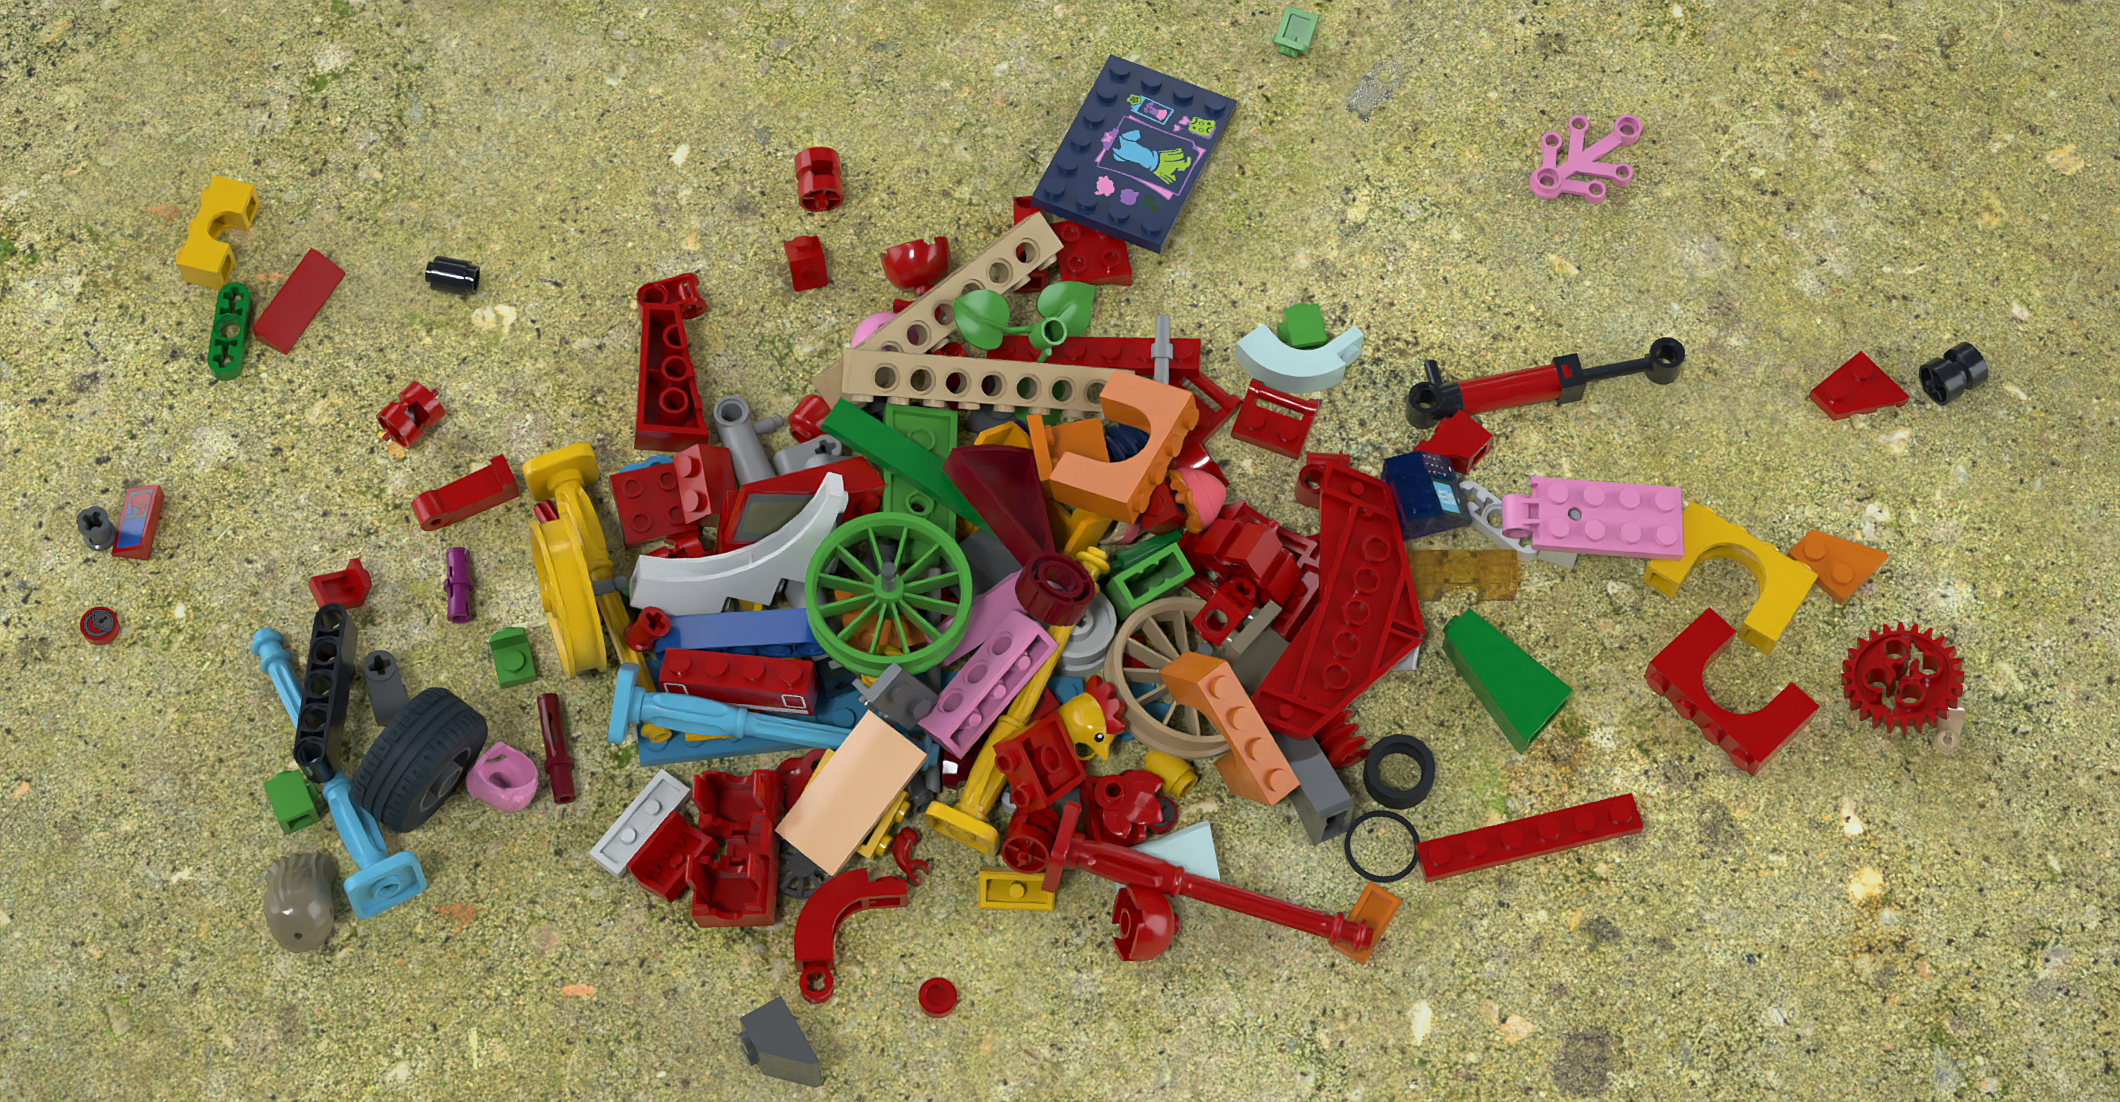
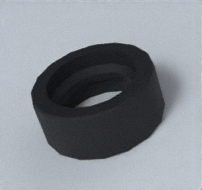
M1394 734L1383 737L1373 744L1365 759L1363 782L1366 791L1375 802L1386 808L1404 810L1415 807L1426 799L1433 786L1436 764L1432 752L1422 741L1410 735ZM1394 753L1405 754L1413 758L1421 769L1420 781L1414 788L1405 791L1389 788L1381 782L1377 774L1378 764L1381 759L1386 755Z

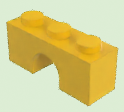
M214 175L209 187L204 188L201 194V207L198 214L193 216L189 222L188 238L185 245L180 246L176 254L175 263L179 268L183 281L218 290L227 284L236 260L230 244L217 241L216 238L219 234L229 229L249 231L260 204L253 184Z

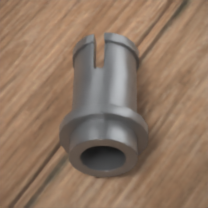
M917 772L904 788V791L910 794L907 802L911 803L909 810H912L914 814H921L926 812L929 804L933 801L934 794L931 790L926 789Z

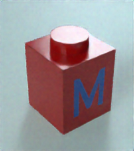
M1166 482L1156 485L1150 495L1147 509L1144 513L1139 514L1144 530L1158 537L1185 525L1189 517L1184 504L1175 502V495L1178 491L1172 490Z

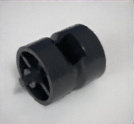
M1961 342L1947 350L1942 358L1935 357L1921 365L1919 368V379L1924 392L1935 403L1944 406L1959 398L1965 389L1972 390L1986 382L1988 379V368L1983 356L1972 344Z

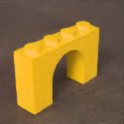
M1691 500L1682 513L1684 556L1680 561L1651 559L1642 581L1674 599L1690 573L1700 563L1714 558H1726L1742 564L1753 574L1757 581L1759 599L1743 622L1737 638L1769 656L1812 590L1818 574L1813 572L1807 564L1801 561H1794L1780 553L1779 549L1773 544L1762 542L1751 536L1744 527L1735 523H1729L1717 516L1710 507L1699 505Z

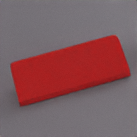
M311 248L254 324L253 332L256 340L287 355L343 279L345 272L319 251Z

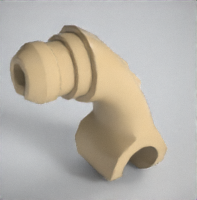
M1958 700L1957 709L1948 708L1949 718L1947 720L1937 716L1934 746L1938 752L1945 755L1954 753L1960 745V735L1966 715L1965 705L1960 700Z

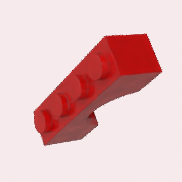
M1461 409L1452 418L1448 416L1443 418L1434 430L1435 435L1428 442L1425 439L1420 441L1411 453L1412 458L1405 465L1402 463L1397 464L1387 477L1389 481L1386 484L1392 492L1402 538L1419 523L1423 505L1418 498L1416 486L1424 477L1434 473L1433 471H1448V469H1445L1447 467L1444 466L1446 464L1443 462L1447 463L1451 471L1466 475L1489 452L1493 435Z

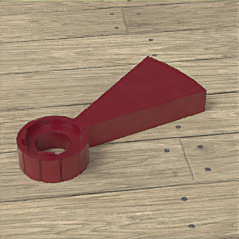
M995 444L952 448L942 470L1023 567L1014 588L1020 605L1034 618L1046 624L1058 627L1076 624L1083 617L1095 596V583L1087 570L1077 561L1055 552L1033 449ZM1047 581L1060 585L1066 592L1055 589Z

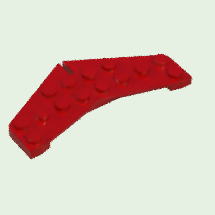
M1328 460L1325 464L1320 479L1319 604L1250 698L1267 729L1300 741L1308 740L1414 651L1423 642L1422 638L1425 635L1390 487L1378 478Z

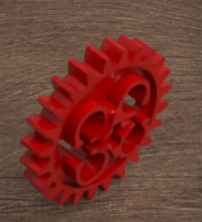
M1902 622L1898 623L1896 631H1891L1887 624H1883V634L1881 635L1870 629L1869 641L1858 637L1857 649L1849 648V660H1843L1842 671L1844 673L1841 674V685L1845 686L1843 687L1844 699H1850L1849 709L1851 711L1860 709L1859 720L1861 722L1872 717V728L1876 729L1881 723L1886 724L1887 734H1891L1895 726L1900 727L1903 736L1907 735L1908 726H1914L1915 730L1920 734L1922 733V724L1925 722L1932 728H1936V716L1947 720L1949 718L1948 708L1957 709V697H1962L1964 671H1961L1962 659L1954 658L1956 648L1954 646L1944 648L1945 636H1940L1933 640L1932 628L1927 629L1923 634L1918 633L1917 623H1914L1910 631H1905ZM1911 643L1914 644L1919 652H1923V670L1930 669L1936 673L1927 675L1920 672L1919 659L1915 658L1909 666V676H1906L1908 663L1911 660ZM1890 654H1898L1902 657L1898 659H1892L1887 656ZM1896 681H1900L1896 688ZM1873 682L1884 684L1886 686V697L1889 699L1896 690L1894 714H1891L1890 709H1887L1886 705H1882V687H1872L1869 684ZM1914 698L1918 701L1915 703H1906L1903 701V699Z

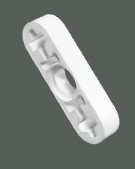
M1465 481L1457 485L1454 495H1456L1455 498L1459 499L1457 504L1465 521L1520 561H1531L1539 555L1540 551L1533 550L1530 545H1526L1524 548L1519 545L1520 539L1524 541L1530 538L1532 540V534L1520 539L1507 538L1502 535V528L1498 529L1489 525L1487 521L1488 516L1492 514L1502 515L1501 500L1476 482ZM1458 490H1461L1459 491L1460 495H1462L1461 498L1473 495L1475 497L1474 503L1470 501L1466 505L1464 504L1466 507L1463 509ZM1479 508L1483 510L1481 516L1478 515Z

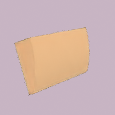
M868 710L780 822L775 831L829 875L835 877L929 756Z

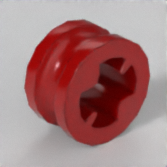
M814 965L802 972L799 978L802 997L812 1004H821L830 999L834 991V981L832 974L827 968ZM814 977L816 981H818V977L823 978L824 990L818 992L816 988L815 992L809 991V980Z

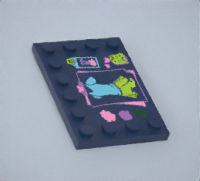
M1110 54L1031 196L1030 206L1160 254L1235 112L1237 100Z

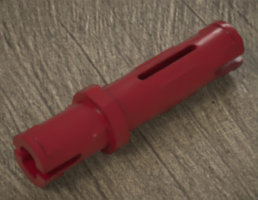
M545 693L537 697L547 759L544 762V770L550 776L555 804L563 805L576 800L572 770L575 765L574 759L568 753L558 695L556 693ZM551 721H553L556 742L553 741Z

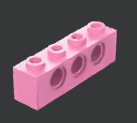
M1013 609L939 694L940 699L917 724L935 743L940 744L942 748L961 760L1058 647L1057 643L1040 624Z

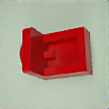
M806 235L798 236L791 241L783 242L793 288L796 292L828 285L825 258L817 235L811 237Z
M359 558L350 559L346 569L343 571L311 577L308 586L319 608L333 602L341 604L348 610L363 606L371 590L372 581L369 572L363 568Z

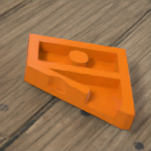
M1811 529L1788 551L1786 556L1794 561H1801L1807 564L1813 572L1818 574L1815 584L1841 605L1886 562L1889 555L1884 551Z

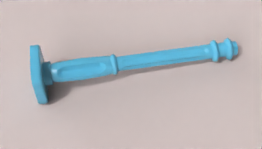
M272 628L260 629L252 637L251 652L261 657L260 670L270 675L297 730L303 689L291 666L293 654L282 648L284 636L281 633L275 632ZM320 757L314 759L312 763L317 761ZM339 764L334 777L322 783L324 786L323 797L328 801L331 815L341 840L360 871L352 874L345 880L344 890L358 919H367L422 893L427 887V882L420 863L412 851H402L389 857L385 841L374 817L354 801L351 792L353 780L345 776Z
M624 661L617 675L607 743L622 744L628 735L630 723L640 724L642 720L662 728L685 733L735 736L737 739L747 735L824 749L829 748L837 751L853 729L751 713L744 706L738 708L717 700L694 695L646 692V688L637 686L639 665ZM903 732L901 735L929 756L920 770L925 771L928 766L936 767L940 744L932 743V738L926 736L923 741L909 739V735Z

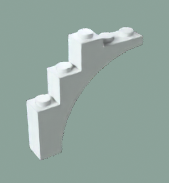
M827 472L815 496L797 516L778 531L754 544L728 553L701 558L667 559L639 555L629 582L630 606L641 609L653 606L661 609L665 614L674 616L721 613V610L727 611L731 597L770 606L775 592L782 590L784 579L805 583L807 568L813 554L821 542L836 529V517L838 513H844L848 502V492L844 491L842 475ZM837 556L830 562L824 574L829 575V573L833 574L836 571L839 560Z

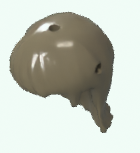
M316 851L314 854L307 852L303 856L294 853L289 858L281 856L280 860H273L272 865L267 867L268 873L265 875V880L268 886L264 894L263 912L271 934L281 944L282 948L295 954L308 952L324 943L333 928L334 908L331 884L338 870L328 855H322L319 851Z

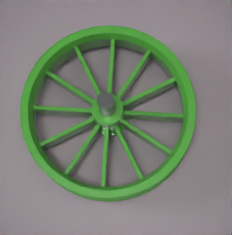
M877 512L854 518L831 532L821 542L810 560L805 578L808 623L812 634L821 648L834 661L848 670L864 676L879 678L890 664L895 661L912 675L922 673L948 657L960 643L967 630L972 609V576L968 562L953 538L937 525L921 517L900 512ZM875 536H902L894 564L891 562L882 564ZM868 538L879 575L876 577L845 548ZM908 538L915 539L931 547L901 577L898 575ZM939 555L947 561L953 572L911 582ZM837 556L867 583L824 574L830 562ZM958 584L960 603L955 604L916 594ZM819 586L861 595L818 606L817 602ZM867 607L837 636L830 630L823 619ZM911 607L955 617L947 630L941 634ZM874 615L879 617L869 653L859 651L845 643ZM904 615L933 642L918 651L910 653L899 617ZM885 620L894 621L904 655H875Z

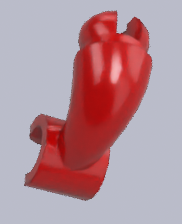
M904 827L899 834L895 835L892 841V855L897 866L907 874L909 884L918 887L920 881L911 873L918 869L929 875V866L922 859L911 860L912 846L918 842V835L911 828Z

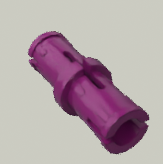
M453 547L446 550L447 579L443 582L444 591L447 592L448 597L447 620L457 624L466 623L471 620L470 592L473 590V580L469 574L470 552L463 547Z

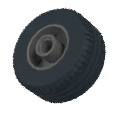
M430 687L419 693L388 723L361 761L351 784V792L356 804L393 832L409 833L417 829L442 806L462 782L469 766L475 763L488 736V727L484 716L447 688Z

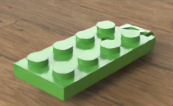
M891 403L885 404L883 423L938 458L946 461L952 448H957L958 411ZM882 468L881 479L885 482L886 487L881 498V512H900L921 517L940 527L955 541L956 513ZM914 503L921 504L924 511L921 513L916 512L911 508V505ZM882 535L880 536V544L887 545L889 539L901 541L902 536ZM908 538L901 563L915 564L931 547L915 539ZM940 555L928 566L937 567Z

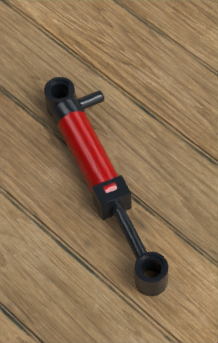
M1662 337L1652 343L1649 353L1645 354L1644 358L1582 369L1578 355L1574 353L1553 357L1551 364L1445 384H1443L1437 361L1432 359L1426 361L1423 365L1428 382H1419L1409 391L1405 407V418L1415 428L1429 429L1446 416L1452 418L1460 409L1467 415H1474L1556 399L1557 405L1582 400L1588 382L1645 372L1647 378L1653 383L1667 385L1677 379L1685 358V349L1676 339ZM1659 359H1666L1671 363H1663ZM1418 403H1426L1431 407L1422 408L1418 405Z

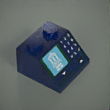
M1418 450L1384 459L1380 480L1384 481L1391 489L1403 541L1472 524L1473 520L1450 458Z

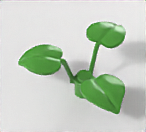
M1076 281L1057 282L1045 287L1039 293L1036 300V310L1044 320L1034 325L1005 326L1010 318L1009 306L1000 294L987 289L975 290L956 298L953 302V317L957 329L963 338L972 346L983 350L999 347L1003 339V332L1007 334H1029V341L1032 346L1042 352L1036 362L1044 363L1046 358L1052 354L1051 348L1063 343L1066 336L1079 337L1085 332L1091 319L1092 302L1096 287ZM1026 377L1022 378L1017 384V393L1020 397L1026 396L1031 388L1030 382ZM1059 381L1055 382L1052 387V395L1056 400L1063 396ZM1015 406L1013 414L1019 421L1028 426L1027 416L1033 415L1028 413L1029 407ZM1050 408V415H1041L1043 426H1056L1062 409Z

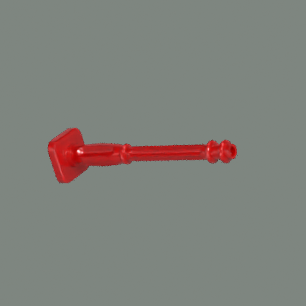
M1069 800L1066 802L1041 890L1055 893L1063 868L1074 871L1075 867H1078L1085 872L1119 884L1155 890L1162 894H1169L1172 898L1177 897L1179 894L1328 939L1330 946H1335L1337 942L1351 946L1353 953H1358L1360 949L1369 950L1374 928L1368 927L1367 921L1364 918L1356 923L1344 919L1342 912H1337L1335 916L1185 872V868L1182 865L1175 866L1167 861L1130 848L1097 840L1084 839L1085 834L1074 831L1081 805Z

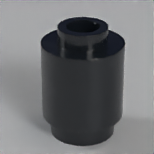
M438 255L435 257L434 262H428L425 272V281L430 283L431 290L466 296L467 293L475 294L480 280V267L472 265L471 261Z

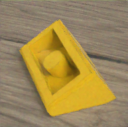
M980 866L978 909L1054 911L1055 893L1041 890L1047 868L1035 874H1023L1010 867Z

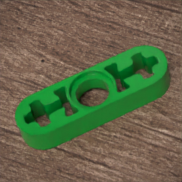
M231 282L224 285L219 290L207 363L212 375L221 381L235 379L243 369L253 300L248 288L239 282ZM239 295L241 299L236 302L235 311L237 314L232 313L229 301H233L235 296ZM228 325L240 327V331L235 337L224 338L220 334L222 329ZM224 349H228L231 362H228L225 368H220L219 363H223L225 359Z

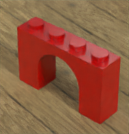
M1709 607L1649 662L1643 677L1655 693L1664 695L1674 704L1675 710L1682 718L1691 720L1696 724L1708 742L1720 746L1729 755L1731 762L1738 769L1746 770L1754 777L1813 720L1820 706L1793 682L1786 686L1764 708L1753 713H1732L1716 705L1705 691L1702 673L1730 647L1737 631Z

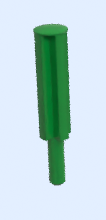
M1176 528L1159 537L1155 535L1113 556L1115 561L1108 563L1110 571L1107 574H1100L1097 581L1119 570L1123 572L1175 542L1178 543L1182 537L1180 531Z

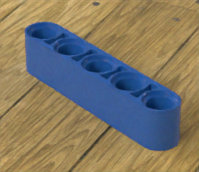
M806 608L668 616L670 629L663 637L656 638L654 657L662 662L666 648L771 658L805 657L825 654V651L812 634ZM830 617L823 618L829 627Z

